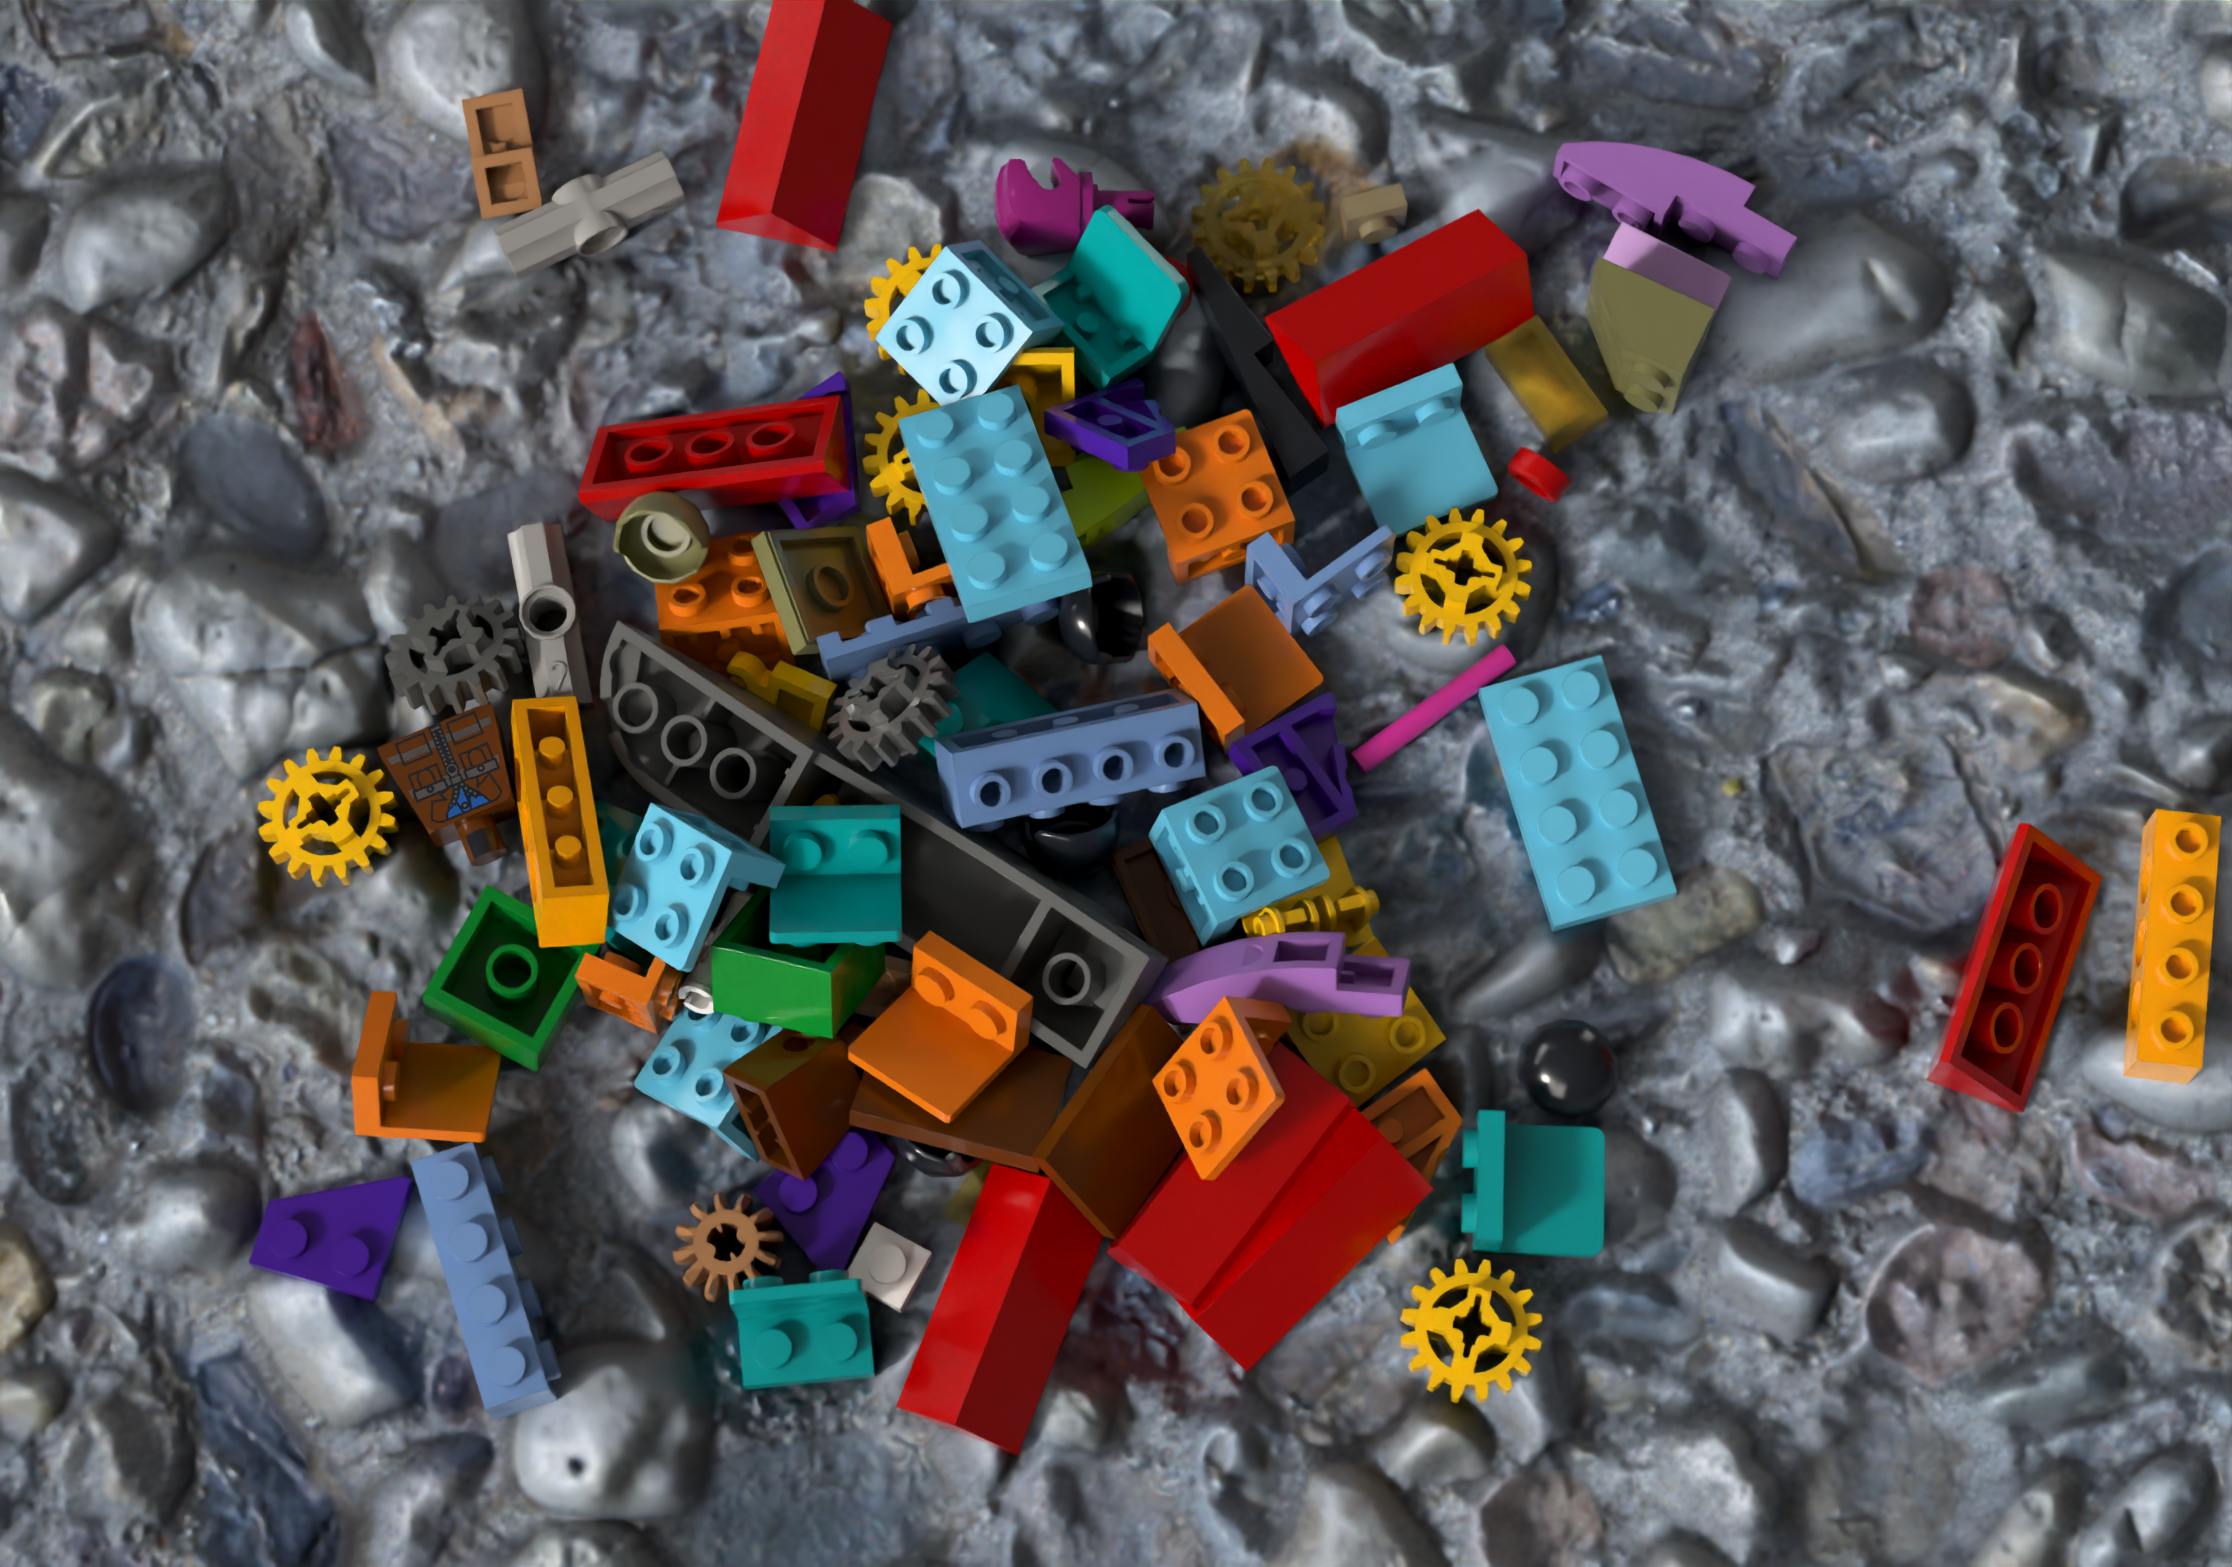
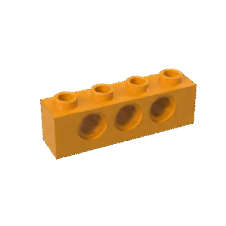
M576 696L513 699L509 753L539 947L605 943L609 889Z
M2156 809L2143 827L2123 1069L2124 1077L2188 1084L2202 1069L2221 816Z

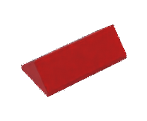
M773 0L716 219L717 228L837 252L893 30L891 22L853 0Z
M1477 209L1264 317L1320 429L1322 430L1335 423L1337 408L1450 364L1533 321L1534 312L1527 253Z
M834 395L598 427L578 490L580 502L605 522L610 523L617 522L624 508L638 496L652 491L678 493L697 505L700 511L849 492L844 412L841 396Z
M2019 823L2005 846L1927 1077L1929 1082L2002 1108L2024 1113L2102 879L2101 875L2029 823Z
M1280 1041L1274 1044L1272 1051L1266 1056V1059L1285 1094L1284 1102L1215 1180L1200 1178L1185 1148L1150 1192L1118 1240L1114 1239L1105 1250L1111 1258L1195 1311L1199 1309L1356 1106L1347 1095Z
M1354 1107L1199 1309L1195 1311L1175 1297L1174 1299L1198 1326L1246 1372H1249L1435 1189Z
M992 1163L896 1405L898 1409L1016 1455H1019L1104 1237L1050 1178Z

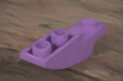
M1601 141L1563 143L1556 154L1553 176L1559 179L1561 187L1580 200L1589 201L1592 198L1611 209L1613 216L1620 223H1627L1641 231L1645 229L1659 237L1670 218L1678 221L1682 231L1691 238L1703 243L1713 241L1732 252L1734 260L1748 271L1756 274L1766 272L1777 279L1791 259L1797 237L1749 210L1756 186L1723 169L1685 155L1630 143Z
M1293 932L1239 939L1209 947L1164 967L1147 996L1145 1005L1153 1006L1166 1022L1173 1025L1201 1024L1224 996L1283 1003L1286 1009H1294L1301 1013L1327 1011L1354 1013L1367 1018H1381L1384 1016L1402 1017L1411 981L1410 959L1346 954L1345 932Z

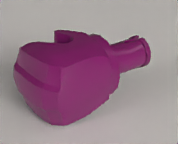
M1056 157L1052 159L1050 181L1054 189L1042 188L1031 176L1025 160L1010 159L1005 165L1001 166L995 182L994 209L1000 235L1020 255H1052L1075 251L1094 212L1105 205L1112 206L1135 228L1153 230L1154 190H1098V184H1093L1092 172H1079L1077 176L1061 159Z

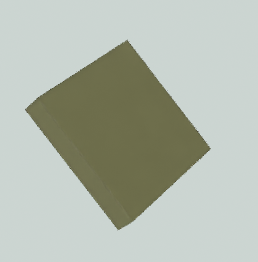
M857 526L767 530L751 540L793 655L820 653L816 637L838 631L842 642L858 638L866 631V622L890 615Z

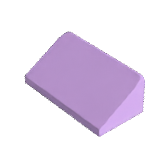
M1624 222L1620 224L1604 256V259L1715 308L1712 321L1725 300L1732 282V278L1728 274Z

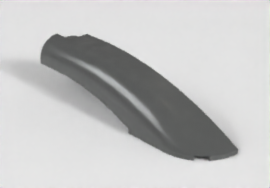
M617 620L603 658L600 699L605 700L607 703L608 717L613 732L608 734L611 745L620 762L640 786L669 807L705 816L769 855V806H812L816 800L827 794H835L840 805H900L902 939L893 943L913 954L914 945L929 930L1034 997L1030 1032L1083 1068L1092 1069L1137 1004L1145 1002L1169 960L1167 956L1126 930L1128 926L1126 923L987 832H973L967 830L966 827L961 828L944 812L942 804L880 766L875 771H869L864 765L858 769L854 768L831 743L828 735L624 621Z

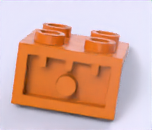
M1247 409L1176 434L1175 454L1150 462L1148 468L1138 471L1167 543V564L1176 586L1246 561L1247 545L1267 531L1279 546L1285 542L1289 545L1294 543L1295 518L1252 413Z
M890 517L866 525L868 556L894 621L916 620V615L925 608L927 603L951 596V598L959 597L947 563L920 573L918 572L917 568L921 567L920 561L908 531L897 534Z
M763 531L743 532L734 536L710 539L707 558L697 574L677 584L655 583L661 641L726 678L733 675L727 672V666L738 651L756 656L764 663L767 670L770 671L774 670L780 660L796 667L795 655L791 651L751 540Z
M1252 585L1243 586L1178 634L1170 623L1167 622L1148 636V659L1172 689L1178 688L1197 702L1200 726L1224 756L1228 754L1233 742L1271 723L1323 684V675L1284 628L1283 624Z
M710 927L709 931L713 932L714 928ZM606 952L604 958L600 959L585 953L575 978L587 1005L655 1034L659 1033L665 1018L670 1021L676 1019L685 999H680L678 996V990L686 974L685 971L677 970L655 956L646 977L639 975L642 968L623 956Z
M929 930L913 947L910 987L849 1046L848 1059L945 1123H950L1028 1046L1034 997Z
M371 991L351 1075L355 1135L446 1140L452 1142L486 1141L502 1066V1055L486 1046L409 1042V1019H399L397 992Z
M1224 996L1152 1080L1201 1179L1215 1180L1285 1100V1094L1266 1059V1056L1272 1051L1274 1044L1293 1023L1283 1003Z

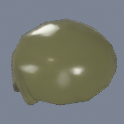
M652 491L640 495L624 508L615 523L614 551L624 556L625 562L632 571L651 583L677 584L697 574L707 558L710 548L709 526L698 506L678 493Z

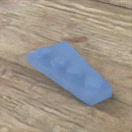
M948 596L927 603L925 608L916 615V620L906 623L894 621L892 614L868 621L865 625L866 631L858 638L842 642L838 631L816 637L824 672L828 681L838 685L835 694L837 695L851 690L852 688L848 682L852 678L863 679L868 674V664L871 661L877 662L887 658L889 651L892 649H896L903 656L911 644H917L922 651L930 646L943 658L942 653L962 645H966L967 649L980 648L997 640L1002 635L1000 630L1023 621L1026 626H1035L1056 617L1059 614L1062 596L973 623H968L960 598Z

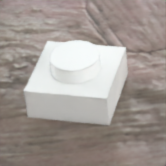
M874 1222L847 1271H849V1279H862L868 1296L902 1313L933 1255L931 1251Z

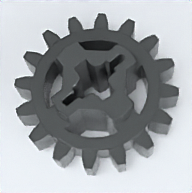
M473 594L466 604H459L455 595H450L446 600L444 608L437 610L435 606L427 603L423 605L425 613L423 618L417 620L406 617L403 620V624L407 633L391 635L389 641L393 652L385 655V661L390 671L389 676L399 697L406 696L411 708L415 710L427 703L431 715H438L446 704H452L456 714H461L465 710L466 701L475 699L477 703L484 706L488 704L486 692L492 688L505 692L509 688L505 674L521 673L523 668L518 657L526 654V647L513 612L505 613L501 601L495 599L484 607L480 594Z
M911 644L903 656L896 649L890 650L887 658L877 662L871 661L868 664V674L863 679L852 678L848 682L852 689L846 691L845 696L835 700L834 704L841 712L833 715L827 721V724L833 730L828 739L854 768L858 769L864 765L869 771H875L883 759L890 767L895 766L900 756L909 753L912 755L916 754L919 751L918 741L924 736L935 737L939 732L934 725L939 724L941 719L951 716L953 711L946 703L959 696V690L953 684L958 679V676L930 646L922 651L917 644Z

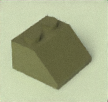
M1599 257L1594 267L1585 313L1614 388L1624 393V398L1640 410L1650 413H1656L1658 410L1673 415L1703 353L1715 308Z

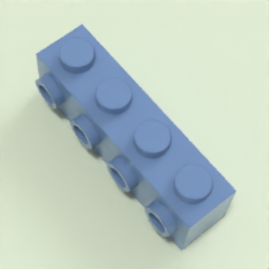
M1178 688L934 738L943 810L961 828L966 827L967 830L973 832H984L1000 828L1004 825V819L1026 814L1028 817L1035 819L1055 817L1065 812V806L1086 801L1096 806L1116 804L1125 800V793L1148 788L1149 791L1156 793L1172 792L1184 788L1186 780L1206 776L1198 705L1196 701Z
M469 1142L411 1161L412 1170L485 1410L497 1421L557 1401L552 1380L562 1377L561 1370L551 1341L547 1340L540 1343L533 1318L543 1315L542 1308L532 1279L528 1278L521 1281L514 1257L524 1254V1250L513 1217L502 1219L496 1195L505 1193V1188L494 1156L484 1158L475 1143Z

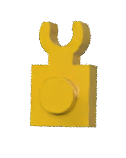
M738 651L727 666V672L733 674L730 680L822 733L826 732L837 684L781 660L774 670L770 671L767 670L759 658L750 653Z

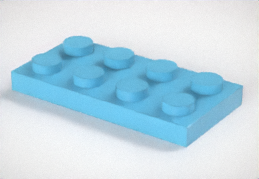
M1019 384L898 419L903 443L968 623L1093 586L1090 569Z
M1598 655L1479 688V700L1552 932L1675 898L1677 893L1602 656Z

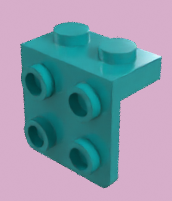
M1105 205L1094 212L1068 265L1030 289L1066 324L1052 343L1057 348L1074 347L1075 366L1098 390L1118 384L1152 362L1189 294L1188 283L1178 270L1168 263L1137 232L1135 227L1110 205Z
M1479 1110L1475 1129L1464 1128L1462 1146V1167L1474 1168L1473 1193H1462L1461 1232L1473 1233L1472 1254L1588 1258L1599 1255L1604 1246V1133L1596 1127L1505 1124V1111Z

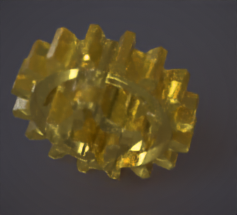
M1269 157L1265 158L1261 170H1252L1247 158L1240 159L1239 174L1234 176L1223 167L1217 169L1216 181L1218 188L1202 184L1199 189V200L1204 205L1192 206L1191 223L1198 226L1197 229L1192 231L1193 247L1195 248L1199 245L1201 248H1206L1204 252L1215 266L1218 264L1222 266L1220 272L1228 282L1232 281L1235 275L1242 277L1243 289L1247 293H1251L1255 280H1264L1270 292L1277 290V276L1282 274L1294 283L1299 281L1300 267L1298 262L1314 266L1317 261V250L1313 245L1323 244L1325 238V227L1318 224L1319 221L1324 219L1323 202H1310L1314 197L1315 185L1313 182L1308 181L1297 186L1294 184L1296 167L1290 165L1281 175L1273 172V160ZM1238 196L1239 200L1233 209L1222 211V217L1218 218L1224 206L1234 197ZM1253 219H1260L1261 225L1267 229L1264 231H1256V227L1253 224V222L1249 221ZM1299 232L1292 245L1278 255L1277 250L1283 241L1294 239V233ZM1237 251V252L1241 253L1242 255L1246 256L1247 258L1242 257V256H1240V255H1238V254H1236V253H1234V252Z

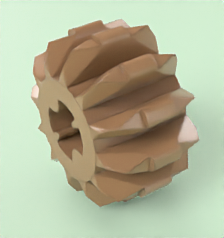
M716 1192L713 1198L716 1212L708 1215L704 1207L695 1202L690 1206V1211L699 1223L698 1227L688 1224H678L676 1226L675 1233L677 1237L691 1243V1245L683 1246L673 1251V1259L679 1265H692L683 1276V1280L689 1288L698 1286L708 1279L704 1293L708 1301L715 1302L720 1297L724 1285H728L729 1291L743 1290L741 1284L744 1280L763 1277L758 1272L760 1268L771 1272H779L782 1268L781 1259L766 1251L783 1245L785 1243L784 1236L781 1231H764L771 1225L774 1219L773 1212L768 1207L760 1209L750 1216L753 1208L751 1195L743 1193L738 1198L734 1210H729V1203L724 1192ZM726 1235H737L743 1252L737 1258L731 1252V1261H721V1257L714 1246L720 1238L727 1243Z

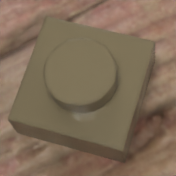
M1401 183L1341 198L1339 223L1345 243L1360 239L1366 244L1378 243L1393 237L1398 232V229L1405 228L1408 205Z

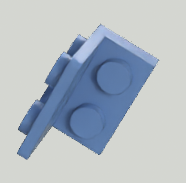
M1388 523L1383 525L1306 580L1304 576L1308 574V571L1298 553L1286 542L1279 546L1267 531L1247 545L1244 585H1252L1294 639L1304 632L1309 637L1315 636L1326 629L1338 617L1339 613L1336 611L1338 607L1354 596L1359 601H1363L1375 594L1387 583L1389 576L1386 573L1391 568L1396 533Z

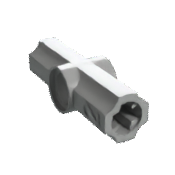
M661 150L603 178L598 174L583 175L575 178L555 192L552 196V202L494 228V232L510 268L516 278L520 280L576 253L586 257L603 253L619 244L628 234L629 228L685 203L686 200L677 176L668 158L665 157Z
M544 522L524 525L518 530L507 534L520 604L519 618L525 632L536 698L576 696L579 716H581L584 712L594 709L595 704L582 638L583 624L577 611L563 528L561 524H546ZM550 610H559L567 615L564 624L554 631H541L535 627L538 618Z

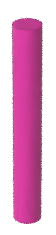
M1503 644L1499 645L1350 753L1355 766L1362 774L1368 773L1478 693L1479 688L1486 687L1514 667L1516 661L1513 655Z

